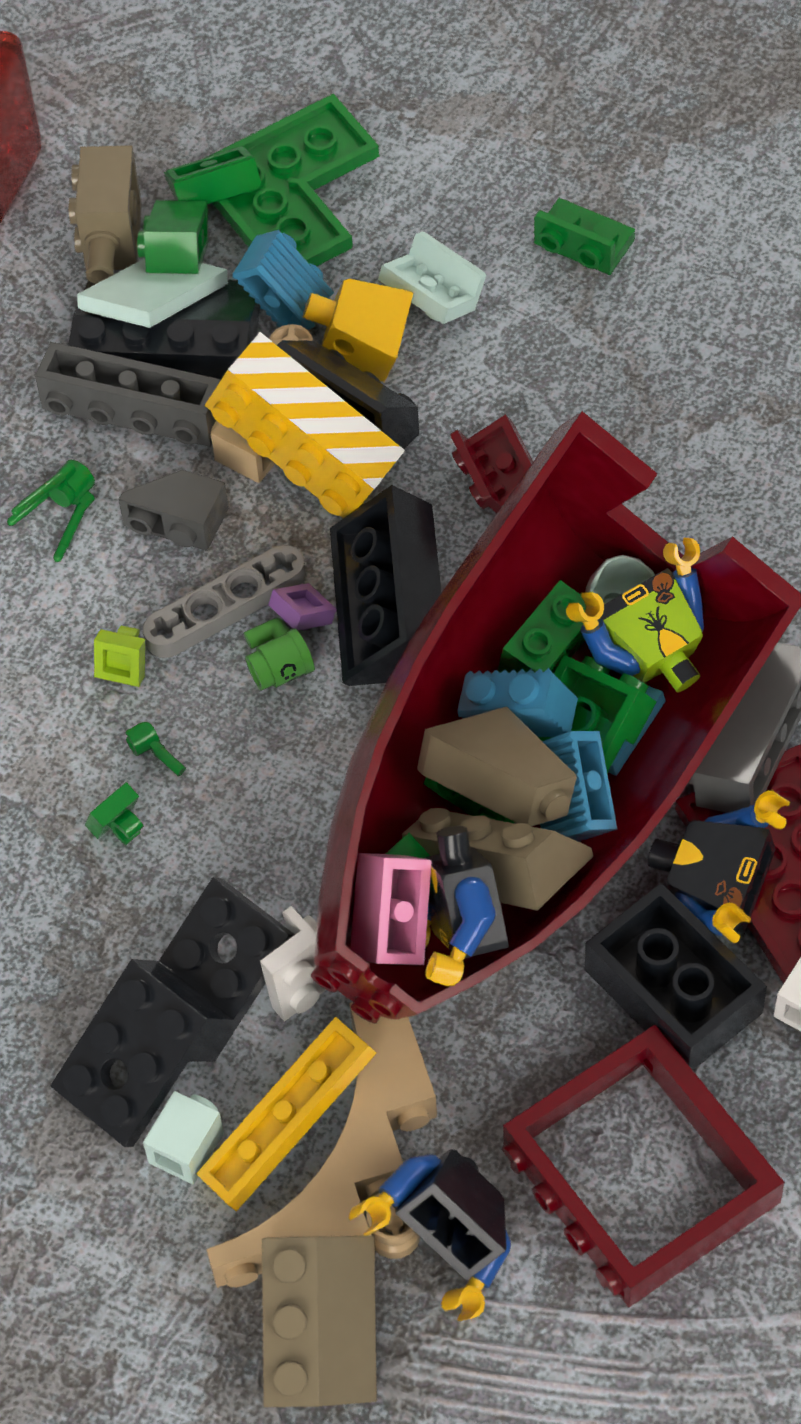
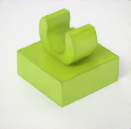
M123 625L119 627L117 633L100 629L94 639V677L136 687L140 686L145 677V639L138 637L140 629Z

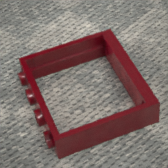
M653 1025L503 1125L504 1146L501 1150L510 1160L511 1169L516 1174L522 1172L526 1174L534 1185L532 1192L541 1208L549 1215L553 1212L557 1214L566 1226L563 1231L572 1248L580 1256L585 1253L588 1254L598 1267L595 1273L603 1288L606 1289L608 1287L614 1296L618 1294L629 1308L781 1203L785 1182L656 1025ZM643 1065L745 1191L633 1267L533 1138Z

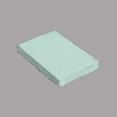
M144 258L78 293V309L150 328L228 284L227 269L202 263L198 274L146 273Z

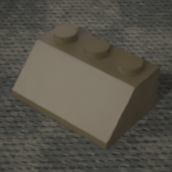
M430 808L421 814L419 819L402 833V838H404L410 832L431 856L440 854L436 834L439 830L452 826L467 827L470 847H474L491 863L500 903L538 910L593 857L591 847L556 831L531 827L525 823L514 824L492 820L486 816H470L449 812L443 808Z
M375 1235L262 1238L263 1407H319L377 1402Z

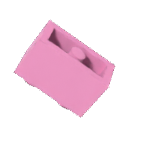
M358 853L351 950L365 961L377 964L424 965L432 860L406 855Z

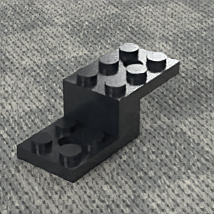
M212 877L160 960H130L50 1087L122 1146L134 1147L187 1063L216 1061L266 984L260 961L295 934L222 878ZM230 934L236 941L237 951L234 958L226 963L218 954V944L223 936ZM117 1060L123 1061L128 1069L127 1081L121 1088L115 1087L110 1079V1069Z

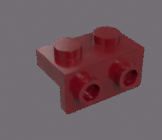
M506 414L469 439L458 429L450 434L457 448L452 452V456L465 475L470 474L474 482L469 486L473 498L483 510L490 507L496 514L533 463L518 430Z

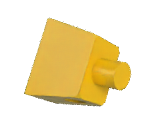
M345 279L334 300L311 292L305 306L303 318L326 326L321 344L328 350H336L348 363L363 372L368 371L372 373L379 381L385 382L398 356L413 292L354 279Z

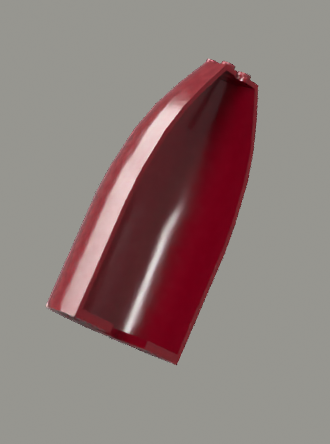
M583 411L554 431L428 611L389 676L350 759L330 827L319 892L314 964L316 967L311 973V978L322 988L334 993L338 990L345 997L353 1001L351 1009L362 1019L376 1024L381 1016L397 1020L418 1015L479 984L536 948L585 908L645 842L680 796L801 607V593L733 536L701 552L699 559L695 564L691 565V568H695L698 574L702 596L704 630L702 632L703 637L695 652L688 657L699 672L700 677L694 684L681 692L675 691L663 673L645 683L650 687L663 691L666 701L617 776L607 773L617 830L580 841V843L592 848L593 857L538 910L500 903L509 947L464 958L462 978L453 986L435 983L425 977L428 961L434 952L447 956L451 954V951L432 932L431 925L430 939L425 948L424 965L377 964L365 961L351 950L358 853H387L402 839V833L416 822L421 814L430 808H443L449 812L469 815L425 786L423 783L426 777L417 770L425 729L463 719V717L458 716L457 710L465 675L469 671L475 674L480 670L484 674L487 670L490 673L498 670L504 646L560 580L579 594L585 593L588 581L597 568L606 559L619 555L639 558L655 575L669 568L672 574L676 571V565L668 563L663 556V549L669 542L622 504L648 489L657 473ZM678 551V555L681 559L684 555L680 551ZM586 641L571 658L581 663L585 655L593 658ZM612 670L608 674L618 680L621 677V674ZM540 824L531 826V827L541 828Z

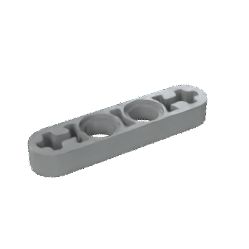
M290 545L273 547L152 613L143 624V636L147 650L159 658L176 656L267 606L273 589L301 585L305 580L306 572L302 553L296 547ZM283 564L286 568L292 567V571L286 573L283 569L277 570L276 567ZM270 579V584L266 585L265 581ZM241 583H251L258 588L256 593L247 598H240L232 593L234 587ZM205 604L212 605L218 609L216 615L207 620H200L192 615L194 609ZM180 618H185L188 629L185 628L184 622L180 623ZM164 629L166 633H172L173 636L166 639L163 635L157 636V632Z

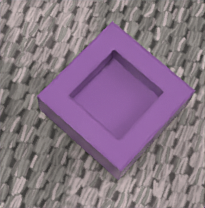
M309 583L273 589L268 604L284 619L288 626L298 631L330 625L336 612V608Z

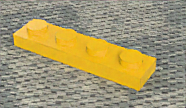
M335 1016L196 1174L227 1205L238 1211L377 1053Z

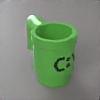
M273 618L244 632V637L251 649L256 648V652L245 656V660L254 682L261 691L271 686L277 688L304 674L307 675L315 671L311 653L303 637L297 629L290 630L284 620Z

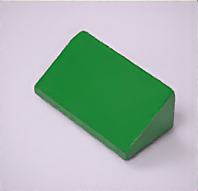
M242 146L168 169L164 172L165 179L176 201H207V204H211L258 189L261 186L255 157Z

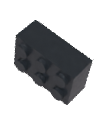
M662 883L585 942L584 970L644 1031L656 1025L692 1070L697 1068L763 1013L767 986Z

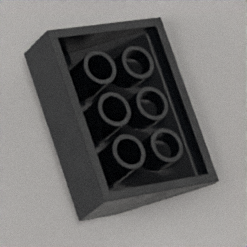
M88 280L84 290L95 284ZM228 280V284L150 328L85 312L78 309L77 305L73 315L68 346L217 378L221 381L230 366L257 336L260 304L255 303V298L249 296V292L244 290V286L238 284V280Z

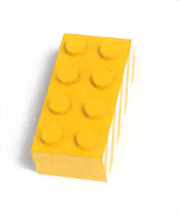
M261 332L230 366L204 405L212 412L217 422L235 430L247 440L248 445L255 453L262 457H268L283 469L285 476L292 483L305 487L319 499L320 504L325 510L343 519L361 506L405 452L401 446Z

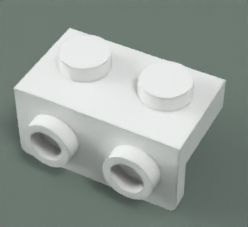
M292 906L282 913L286 928L295 935L260 961L272 1008L284 1022L296 1013H304L317 1002L319 996L326 991V989L319 986L311 978V973L316 967L314 964L317 922L309 915L302 918Z

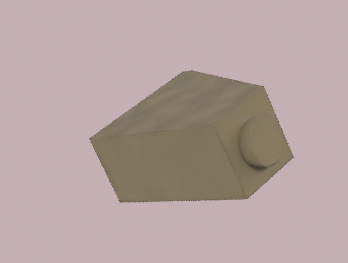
M508 707L425 729L417 770L423 776L516 823H525L530 826L568 815L577 775Z

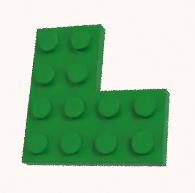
M334 93L209 155L213 156L242 146L255 157L261 186L258 189L213 203L248 248L255 236L280 230L294 239L298 252L308 263L316 267L353 248L352 235L314 190L378 158L379 145Z

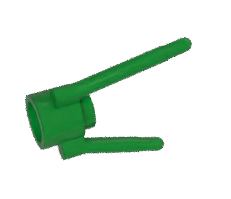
M68 460L52 478L12 509L13 515L7 519V524L14 526L48 497H51L55 503L62 507L76 505L53 556L55 562H60L71 543L86 509L95 500V497L89 492L95 485L94 476L82 463L76 460Z

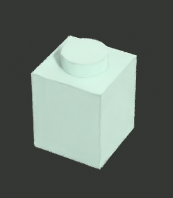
M174 1091L143 1141L148 1163L194 1185L199 1177L196 1173L208 1161L224 1134L220 1112H218L217 1107L212 1102L202 1096L193 1094L189 1098Z

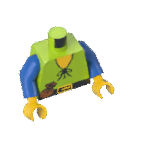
M686 537L683 538L685 553L681 559L675 543H668L663 549L665 560L670 564L676 565V571L673 574L667 568L604 604L602 598L597 593H581V598L586 605L585 612L580 603H569L566 608V614L570 620L583 623L581 632L597 664L621 675L623 673L631 675L644 683L663 673L676 692L687 689L700 677L699 672L688 657L695 652L703 637L702 632L704 630L702 596L698 574L695 568H691V565L695 564L699 559L700 546L693 538Z

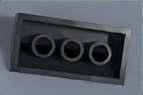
M393 485L383 490L330 528L342 683L348 686L386 683L418 626L442 593L433 506L431 503Z

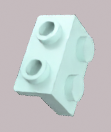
M422 231L415 234L408 255L382 265L378 280L388 287L413 292L411 303L422 309L432 320L445 324L475 311L486 279V273Z

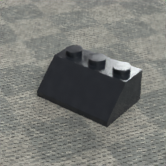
M282 340L277 345L403 449L419 435L418 406L407 395L403 393L397 394L381 384L379 379L372 373L359 370L348 363L336 350H328L315 341Z

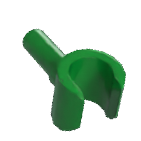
M142 722L126 730V742L135 756L151 750L154 756L161 760L177 776H181L184 773L186 767L160 743V739L150 723Z

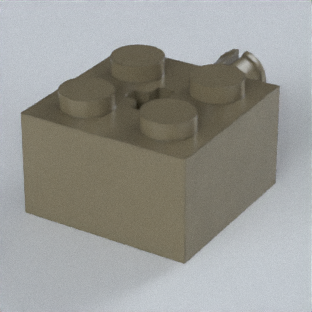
M132 145L81 146L79 165H72L73 191H77L76 198H69L70 224H77L78 226L74 230L76 253H83L86 278L94 284L114 275L113 270H123L138 262L137 237L141 226L142 200Z

